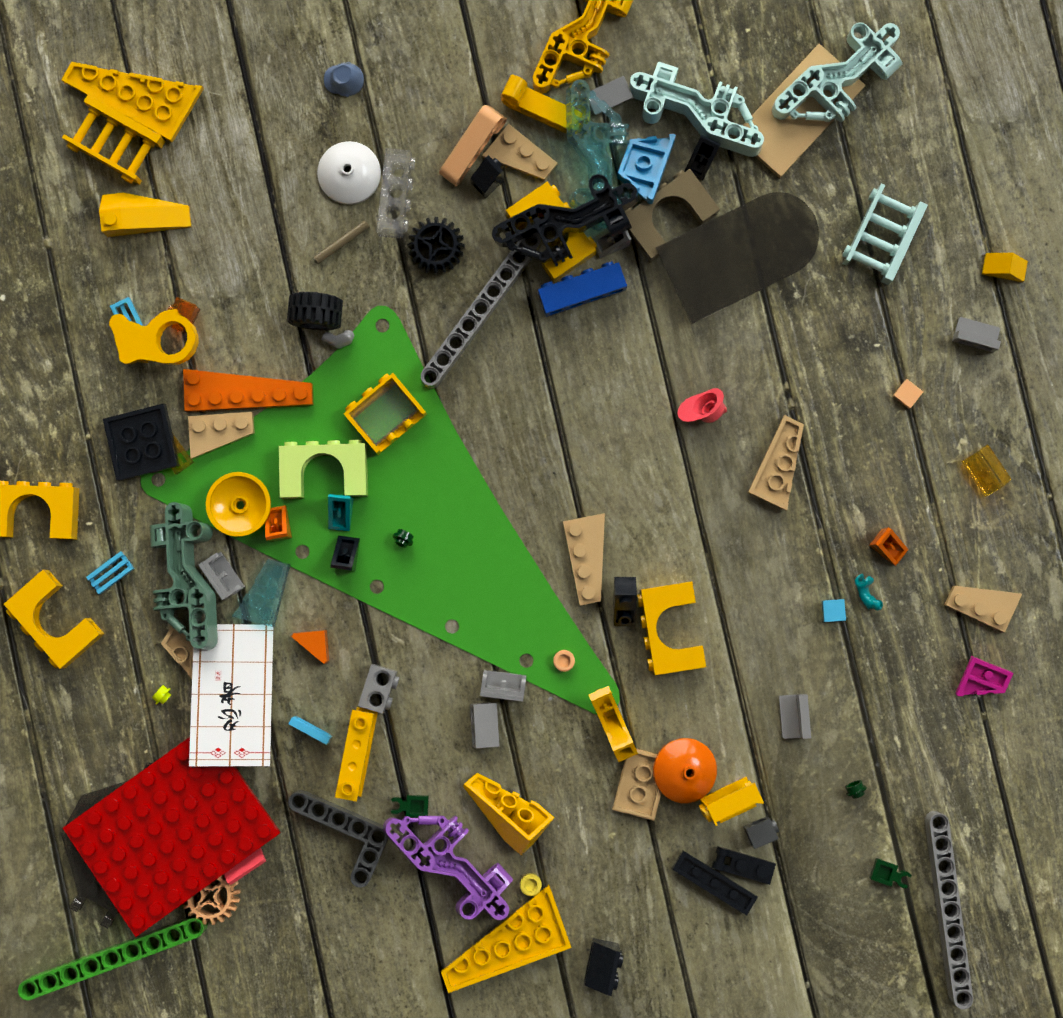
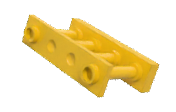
M87 95L84 103L89 107V113L73 139L65 134L62 136L67 143L66 147L76 153L80 150L122 174L121 178L132 184L134 181L140 185L142 180L135 175L150 148L157 146L162 149L166 141L156 132L96 98ZM101 114L107 118V123L93 147L89 149L82 145L81 142L95 118ZM120 125L125 128V134L110 159H107L100 155L99 152L114 127ZM138 135L143 138L142 141L144 143L128 170H126L117 163L132 138Z
M357 707L356 710L352 709L335 798L357 802L358 796H362L378 712Z

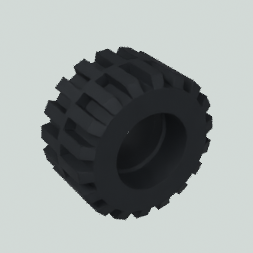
M318 292L293 293L289 295L287 322L293 326L311 330L338 329L341 327L343 300L330 294Z

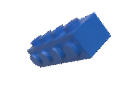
M611 261L602 264L601 268L593 270V268L586 269L581 272V275L573 277V275L561 278V282L555 284L553 282L544 283L538 289V296L545 316L548 317L626 291L627 284L619 262L614 264Z

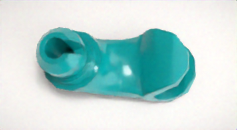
M860 574L856 577L855 584L863 604L868 610H881L883 602L874 598L869 592V585L874 582V579L871 576L864 579V575Z

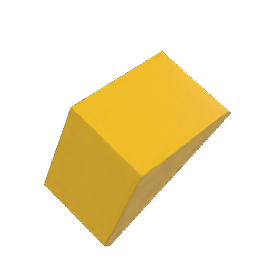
M986 253L982 275L1023 283L1028 261L1015 253Z

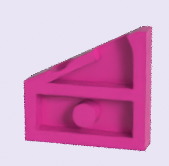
M971 656L955 694L957 696H964L969 694L1005 693L1013 672Z

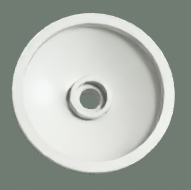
M348 141L330 147L323 154L318 165L317 175L322 190L330 199L341 204L353 205L367 200L374 194L380 183L381 168L376 155L368 147L357 142ZM350 166L351 171L345 172L344 168Z

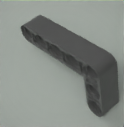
M298 790L293 793L288 801L289 807L293 811L365 842L350 877L354 886L359 888L365 887L371 880L389 839L383 831V825L307 791ZM300 795L304 798V806H297L295 804V796ZM316 804H321L324 807L325 812L323 815L315 813L314 806ZM334 814H343L345 818L344 823H336ZM355 822L364 824L365 829L363 832L355 831ZM377 830L382 831L385 836L384 840H375L373 833ZM373 851L376 859L368 861L365 858V852ZM356 872H365L367 880L359 881L356 878Z

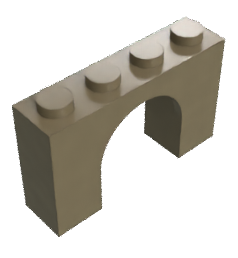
M688 169L686 172L683 170L678 172L673 177L674 180L668 185L666 182L658 187L653 204H649L642 198L639 201L640 205L634 209L630 207L625 210L632 226L628 233L649 263L668 249V245L655 229L652 222V213L658 205L668 201L681 203L690 211L700 226L718 215L720 208L691 169Z

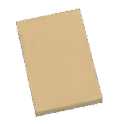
M636 748L638 754L624 760L612 810L654 821L661 796L653 776V766L657 754Z

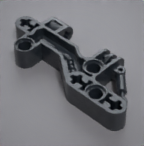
M601 174L593 175L588 184L593 200L575 209L537 204L496 225L492 230V237L500 247H508L510 251H519L521 255L539 260L542 263L553 261L554 265L558 266L557 262H565L567 257L573 258L564 240L566 233H582L603 221L612 238L632 228L625 210L634 206L638 200L636 187L630 183H625L612 189L605 176ZM601 182L605 185L604 188L599 191L593 188L594 184ZM625 192H628V194H631V198H630V199H628L626 196H624V193H625ZM616 196H618V199H619L620 202H621V204H619V205H618ZM538 213H542L544 215V219L541 220L538 217ZM529 217H532V220L534 222L533 225L531 224ZM522 221L527 223V227L524 230L517 229L518 223ZM510 227H512L514 235L511 233ZM548 231L556 232V236L553 239L545 238V234ZM501 232H504L506 236L505 239H502L500 237ZM533 233H538L546 249L543 252H539L527 247H517L514 243ZM559 242H562L563 245L558 247L557 244H559ZM555 246L556 249L551 251L549 247Z

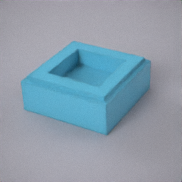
M844 599L822 601L823 622L846 621Z

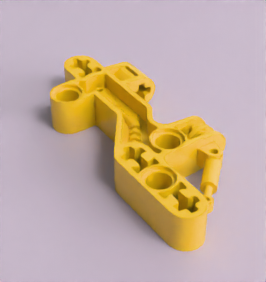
M583 0L588 2L583 15L551 34L533 74L534 90L544 94L551 89V86L559 88L564 83L570 84L584 78H590L593 72L602 73V66L606 64L605 59L609 58L610 54L605 49L590 43L588 40L597 35L607 12L620 17H626L634 0ZM559 41H561L562 43L559 44L556 52L555 43L557 44ZM579 48L583 50V53L576 55L573 53V50ZM587 53H591L589 56V60L586 59ZM548 59H553L556 63L552 66H549L545 63V61ZM565 60L584 68L565 76V79L560 81L555 79L562 62ZM545 73L546 81H543L542 84H539V81L542 80Z

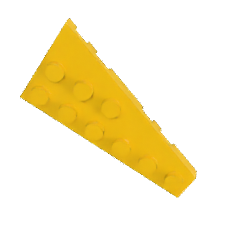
M76 62L70 63L61 79L63 83L85 95L96 98L172 143L204 90L203 86L188 85L184 84V82H172L152 76L119 72L114 69L107 70Z
M547 885L537 895L441 970L448 993L572 948L550 885Z

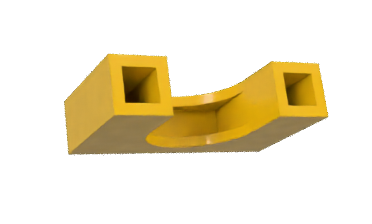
M547 181L506 209V216L509 219L537 204L570 208L567 202L563 203L559 198L560 192L556 186H551ZM538 213L539 218L544 217L542 213ZM523 221L518 223L517 229L522 230L527 226V223ZM568 232L566 244L573 258L567 257L565 262H557L558 266H555L553 261L542 263V267L554 283L596 255L595 248L597 245L591 236L587 237L584 232Z
M0 481V537L13 538L14 514L17 506L25 498L39 496L46 501L50 508V538L77 540L79 488L73 487V483H59V486H51L50 482H38V486H30V482L17 481L16 485H8L9 481Z
M42 570L7 600L4 605L7 608V614L13 620L17 619L21 624L20 629L27 636H32L35 640L34 645L41 652L45 651L50 657L48 661L55 668L65 669L104 635V632L91 618H85L62 637L57 638L46 633L39 619L41 607L63 585L49 570Z
M693 582L641 589L640 594H637L638 607L643 608L644 615L640 616L642 629L646 628L647 637H644L645 649L650 651L651 658L647 659L649 671H653V675L705 668L706 662L702 645L672 649L661 642L656 630L657 620L663 611L673 606L696 603Z

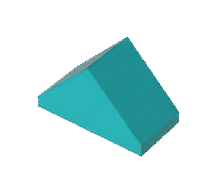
M328 495V529L350 531L354 498L344 495Z

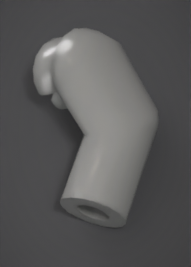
M345 330L344 333L337 336L326 331L322 336V341L335 348L348 346L354 339V333L351 330Z

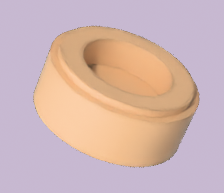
M560 650L555 654L553 663L559 671L566 672L573 668L575 658L570 651Z

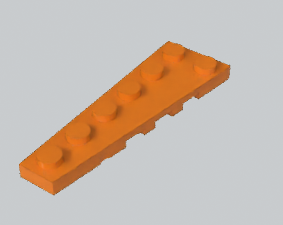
M183 369L185 412L313 405L312 383Z

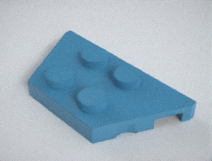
M669 134L668 138L657 139L656 136H652L646 139L636 138L629 140L617 178L624 184L630 183L634 185L637 194L649 204L654 202L676 139V134Z

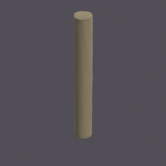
M364 220L313 258L318 264L368 229L369 225Z

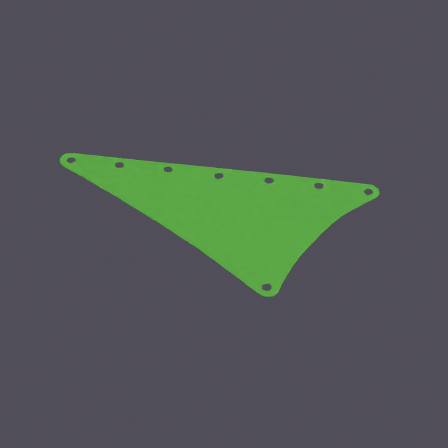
M387 306L372 308L353 331V342L348 346L338 348L310 376L302 381L313 384V405L266 408L254 416L255 434L200 455L193 460L190 457V450L177 454L179 467L156 472L162 473L165 476L166 480L162 486L158 487L152 484L151 479L155 473L141 476V487L148 496L167 505L171 502L186 504L192 509L194 519L209 524L212 528L216 529L210 522L206 512V497L209 489L223 475L232 472L249 473L261 480L266 486L271 498V508L286 505L292 538L273 542L267 541L265 538V524L250 535L230 537L513 674L526 675V681L597 715L589 694L597 689L609 686L617 706L619 704V689L615 681L577 628L501 509L456 432L435 389H429L423 385L421 373L424 367L400 319ZM379 319H386L389 322L390 326L386 332L382 333L376 329L375 325ZM387 373L389 375L394 373L426 411L427 415L378 455L346 418L344 413L346 412L345 408L351 402L355 401L357 403L363 398L362 394L368 388L372 387L374 389L379 384L378 380ZM426 375L425 381L431 383L428 375ZM394 385L359 414L355 420L376 444L415 412L416 409L399 388ZM338 440L340 444H349V440H362V443L367 445L368 496L352 497L354 499L350 531L328 529V495L345 496L344 470L340 461L335 457L322 455L308 463L304 471V498H280L279 446H284V442H297V445H306L307 441H319V445H325L327 441ZM241 501L238 503V508L243 509L245 504ZM398 529L411 533L414 536L412 546L403 548L397 545L393 534L397 533ZM338 536L360 538L355 571L330 568ZM306 545L309 548L307 558L300 559L296 556L295 551L298 546ZM374 580H380L384 584V589L379 594L373 593L370 589V584ZM451 619L456 620L459 624L458 631L453 634L448 633L445 629L446 622ZM560 650H568L574 655L575 664L569 671H559L554 666V656ZM526 653L530 654L534 660L531 667L528 668L521 666L519 662L520 657Z

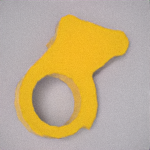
M177 309L161 312L147 326L129 321L122 314L113 315L109 321V326L113 331L119 352V360L124 364L131 365L136 362L148 364L149 361L179 365L188 361L195 354L199 344L196 327L187 318L181 316ZM173 324H182L187 332V342L180 352L168 355L162 350L161 336L167 327Z

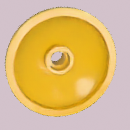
M232 472L223 475L213 483L206 497V512L210 522L216 529L230 536L241 537L256 532L265 524L271 510L270 494L264 483L257 477L245 472ZM241 501L245 504L243 509L238 508V503Z

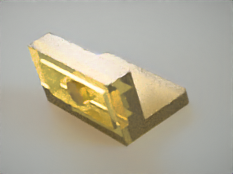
M988 444L961 461L985 497L1001 489L1011 480V477Z

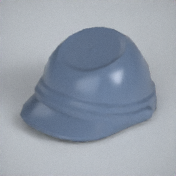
M350 62L332 66L324 74L326 89L331 93L349 97L357 94L364 84V75L361 69Z

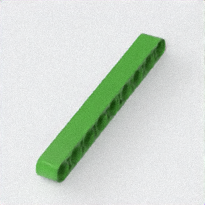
M196 915L89 954L29 977L19 985L18 994L23 1000H32L198 938L205 932L208 923L206 925L203 924V918L196 919ZM194 921L198 922L201 927L200 931H194L191 923ZM172 929L180 933L179 939H174L171 936ZM151 937H156L159 940L158 947L151 944ZM130 945L137 946L138 954H133L130 951ZM111 952L118 956L117 962H113L110 959L109 954ZM89 960L96 962V970L90 968ZM69 968H73L76 971V977L69 975ZM48 976L55 978V985L48 982ZM28 983L35 987L34 993L28 990Z

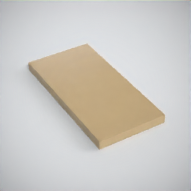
M820 44L809 53L752 115L753 124L758 127V131L764 136L761 151L755 157L778 178H781L835 120V118L830 122L806 120L805 118L794 120L790 116L779 120L772 114V107L777 97L809 67L840 63ZM809 78L807 85H809V83L816 78ZM858 79L851 86H845L842 89L853 100L866 85ZM793 90L796 96L803 95L800 90ZM829 90L823 91L825 96L832 97V93ZM813 97L807 98L796 109L798 113H806V111L826 112ZM836 98L833 104L835 105L839 100ZM787 100V102L782 107L779 106V108L781 110L783 108H786L789 101ZM745 122L743 126L751 128L749 123Z

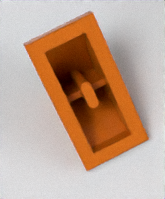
M286 505L271 508L269 517L265 522V538L267 541L273 542L292 538Z
M889 527L881 529L869 545L894 566L899 563L909 550Z
M327 630L293 633L291 637L323 664L329 662Z

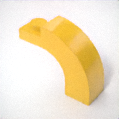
M609 686L589 694L618 762L637 755L636 747Z

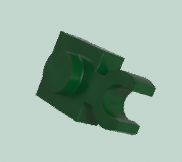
M407 795V801H403L400 797H393L391 799L392 802L400 804L399 809H391L392 814L406 811V816L410 818L428 816L429 795Z
M876 858L869 878L892 887L893 881H895L901 888H908V885L901 882V878L903 876L911 877L912 875L904 870L897 872L898 865Z

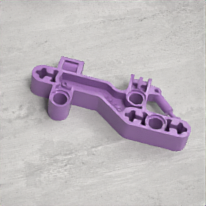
M441 815L418 816V818L405 816L402 820L389 818L384 822L383 831L385 835L417 869L454 876L467 892L456 903L458 915L470 920L475 918L484 909L489 916L496 920H503L507 917L509 906L500 894L510 885L513 878L499 863L494 864L481 875L467 859L453 854L455 845L469 831L468 828H462L463 824L461 822H457L458 817L456 815L449 820ZM410 822H418V825H438L440 829L425 843H422L407 825ZM392 823L395 825L398 824L396 828L400 833L403 834L402 836H399L397 833L393 831L390 832L392 829L390 825ZM446 831H448L447 835L449 837L453 836V839L451 841H449L447 837L443 836V834ZM411 838L414 845L412 849L405 850L404 841ZM438 839L444 841V847L440 851H436L434 847ZM418 852L420 855L427 857L425 859L426 865L420 864V858L414 854ZM491 901L500 906V913L495 912L496 909L490 904ZM466 903H471L472 910L470 913L464 914L462 911L463 906Z

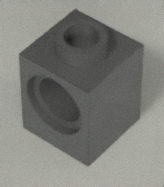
M767 816L743 826L754 849L778 840L776 834L779 832L775 820L771 821Z

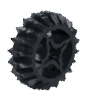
M438 217L434 218V223H431L430 219L426 218L427 225L424 226L420 221L418 224L421 229L419 230L414 227L412 230L416 235H409V239L413 241L407 244L408 248L412 249L408 252L409 256H415L412 259L413 264L420 262L418 269L421 270L426 266L425 271L428 274L431 268H433L435 275L438 274V269H441L442 273L445 274L446 266L453 270L452 262L455 264L460 263L456 256L463 257L464 255L460 249H464L465 244L459 243L464 240L463 235H458L460 233L459 228L453 229V222L446 225V218H443L441 223H439ZM431 231H436L433 237L423 238L425 234ZM444 232L452 238L454 242L453 248L443 242ZM439 240L440 248L434 250L433 253L432 244ZM419 244L429 249L428 260L419 252ZM440 254H450L444 260L436 261Z

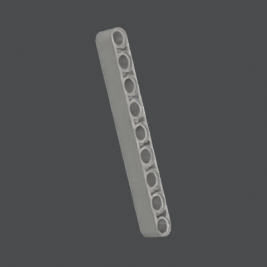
M533 233L518 241L515 246L520 248L527 247L538 251L541 245V237L538 233ZM528 238H534L537 244L529 246L525 241ZM514 250L508 254L423 369L421 380L426 388L434 389L439 386L533 258L522 255L525 258L524 261L516 263L513 257L521 255V252ZM508 271L512 274V277L509 280H503L500 275ZM496 288L500 293L497 297H491L488 295V291ZM483 305L487 308V311L484 314H478L475 311L476 307ZM471 322L475 327L472 331H465L463 325ZM454 339H459L462 342V345L457 349L450 346L451 341ZM441 356H446L449 358V363L441 366L438 364V359ZM429 373H434L437 376L436 380L432 383L425 381V377Z
M931 811L925 817V828L948 996L950 1001L958 1008L968 1009L973 1004V992L950 824L946 815L937 811ZM939 816L941 824L938 827H934L933 819ZM943 838V847L937 849L935 846L936 841ZM946 860L947 867L940 871L938 868L939 863ZM949 882V890L942 892V885ZM952 904V912L945 914V907ZM955 926V934L948 936V929ZM958 948V956L951 958V951ZM961 970L962 976L954 980V973ZM964 992L965 998L957 1002V995Z

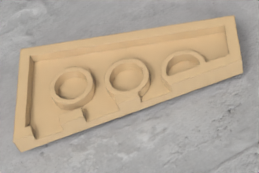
M786 415L783 416L747 493L787 511L804 424Z
M605 513L563 521L579 606L601 602Z

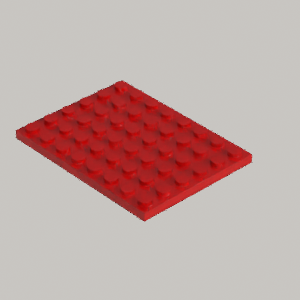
M190 737L63 827V830L135 937L142 934L281 833L236 766H189Z

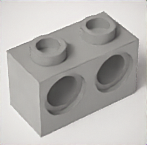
M371 664L358 706L382 714L385 713V710H390L393 701L390 694L392 689L396 690L400 678L396 676L398 671ZM380 673L388 675L389 682L386 685H381L378 682V675ZM375 693L382 697V703L379 706L371 702V697Z

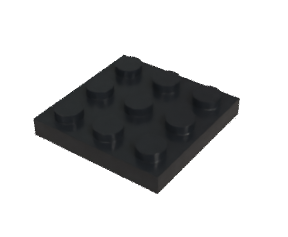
M163 403L103 419L116 481L120 482L180 466L166 404Z

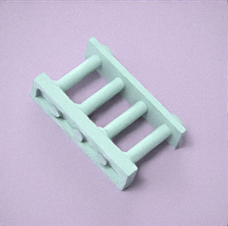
M881 183L877 189L873 188L868 198L871 203L851 246L847 245L842 254V257L845 258L842 264L846 266L852 258L880 271L881 275H883L881 282L889 285L895 278L928 205L920 201L915 207H909L881 194L885 187ZM877 202L906 214L907 218H909L907 226L898 225L873 213ZM871 221L897 233L898 237H901L898 245H892L864 232L868 222ZM863 240L889 252V255L892 256L889 264H883L855 251L859 241Z

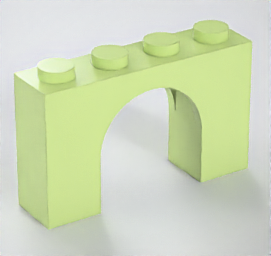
M332 440L327 441L325 445H319V441H307L306 445H297V442H284V446H279L280 498H304L305 468L311 460L322 455L332 456L340 461L344 470L345 496H368L367 445L362 443V440H349V444H340V441Z

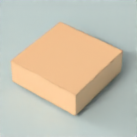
M905 379L893 394V397L910 409L922 395L923 391L911 381Z

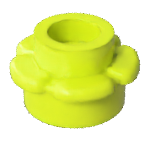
M162 685L152 696V699L156 701V705L159 702L163 705L171 696L169 693L170 688Z

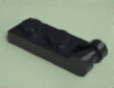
M717 846L716 861L712 863V868L765 884H771L776 863ZM726 856L731 857L729 865L724 864Z

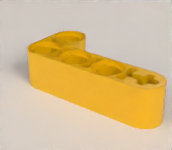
M510 75L501 94V101L507 107L571 136H576L585 117L580 111L528 88L527 82L516 75Z

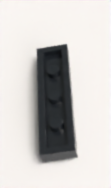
M682 850L672 867V870L746 916L758 898L757 895Z

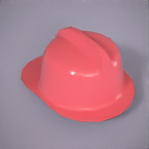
M713 388L687 398L678 408L677 414L679 419L684 422L701 420L705 423H713L717 421L722 414L727 412V408L723 403V391Z

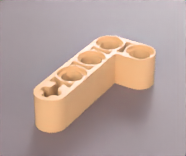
M484 105L441 167L439 174L454 186H458L493 134L499 133L503 128L507 118L491 106Z

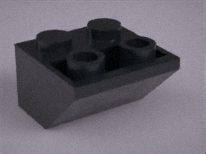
M593 938L584 978L585 986L608 996H612V991L617 990L619 982L617 968L622 967L624 957L618 943Z

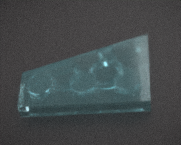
M268 559L254 580V585L249 593H246L242 604L232 617L275 627L291 564Z

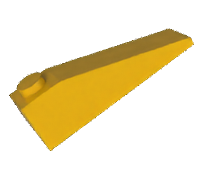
M128 193L102 195L99 209L101 232L107 237L192 227L190 207L188 205Z
M476 773L463 785L503 840L520 855L536 842L554 819L538 803L532 800L528 802L520 798V794L514 791L510 793L502 789L499 783L479 773Z

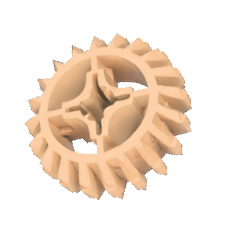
M223 874L217 879L220 881L217 885H208L200 891L201 899L198 903L194 895L187 900L188 903L183 908L187 909L190 907L191 911L188 913V916H192L195 913V918L199 919L202 917V922L205 925L209 919L212 925L216 924L217 919L222 923L225 921L224 916L230 918L232 916L231 911L237 910V906L234 903H239L240 898L234 895L239 894L241 890L234 889V887L239 884L238 881L229 885ZM224 887L227 890L226 905L223 903L224 900L220 894ZM216 888H218V890L215 892L211 899L209 898L206 901H204V899L208 897L207 895L210 891H214ZM209 904L214 908L217 907L219 911L211 912L204 910L202 907Z

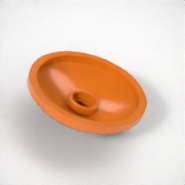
M691 738L675 739L667 743L657 754L653 766L654 781L659 791L668 799L678 803L696 802L706 796L715 783L717 776L716 760L710 749L700 741ZM688 769L692 770V774L690 776L686 775V771Z

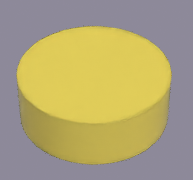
M528 873L522 877L520 889L525 895L535 896L541 890L542 882L539 876Z

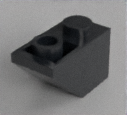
M489 155L470 178L471 184L485 199L504 182L503 165L496 158L492 159Z
M614 577V626H635L637 604L636 577Z

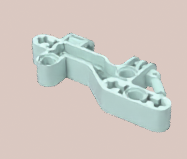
M864 23L854 24L847 35V43L855 53L846 62L809 67L777 97L772 107L773 116L779 120L790 116L794 120L805 118L806 120L830 122L835 118L837 121L843 122L845 120L844 116L847 117L850 111H854L856 105L843 91L842 87L854 84L869 68L880 78L887 80L902 66V60L891 48L900 35L898 26L888 23L874 33ZM854 33H860L863 38H856ZM889 34L890 36L883 43L882 39ZM813 77L816 78V79H813V80L809 83V85H807V82H808L809 78H813ZM793 90H800L803 95L796 96ZM829 90L832 93V97L825 96L823 91ZM813 97L826 112L806 111V113H798L796 109L807 98ZM837 98L839 101H837L834 105L833 102ZM788 100L787 107L781 110L779 106L782 107Z
M662 62L657 63L653 76L643 72H637L631 76L629 89L633 98L644 101L642 117L648 124L657 123L665 108L685 115L700 135L721 144L720 147L750 157L757 156L760 153L764 136L758 131V127L753 124V117L745 104L744 97L736 93L738 87L735 86L734 89H731L730 85L727 84L725 87L722 86V82H719L714 97L708 100L699 91L675 83L679 68ZM731 107L739 109L746 123H749L751 128L728 121L727 118ZM648 109H655L656 112H650ZM715 110H721L723 113L718 114ZM729 135H735L737 138L732 139Z

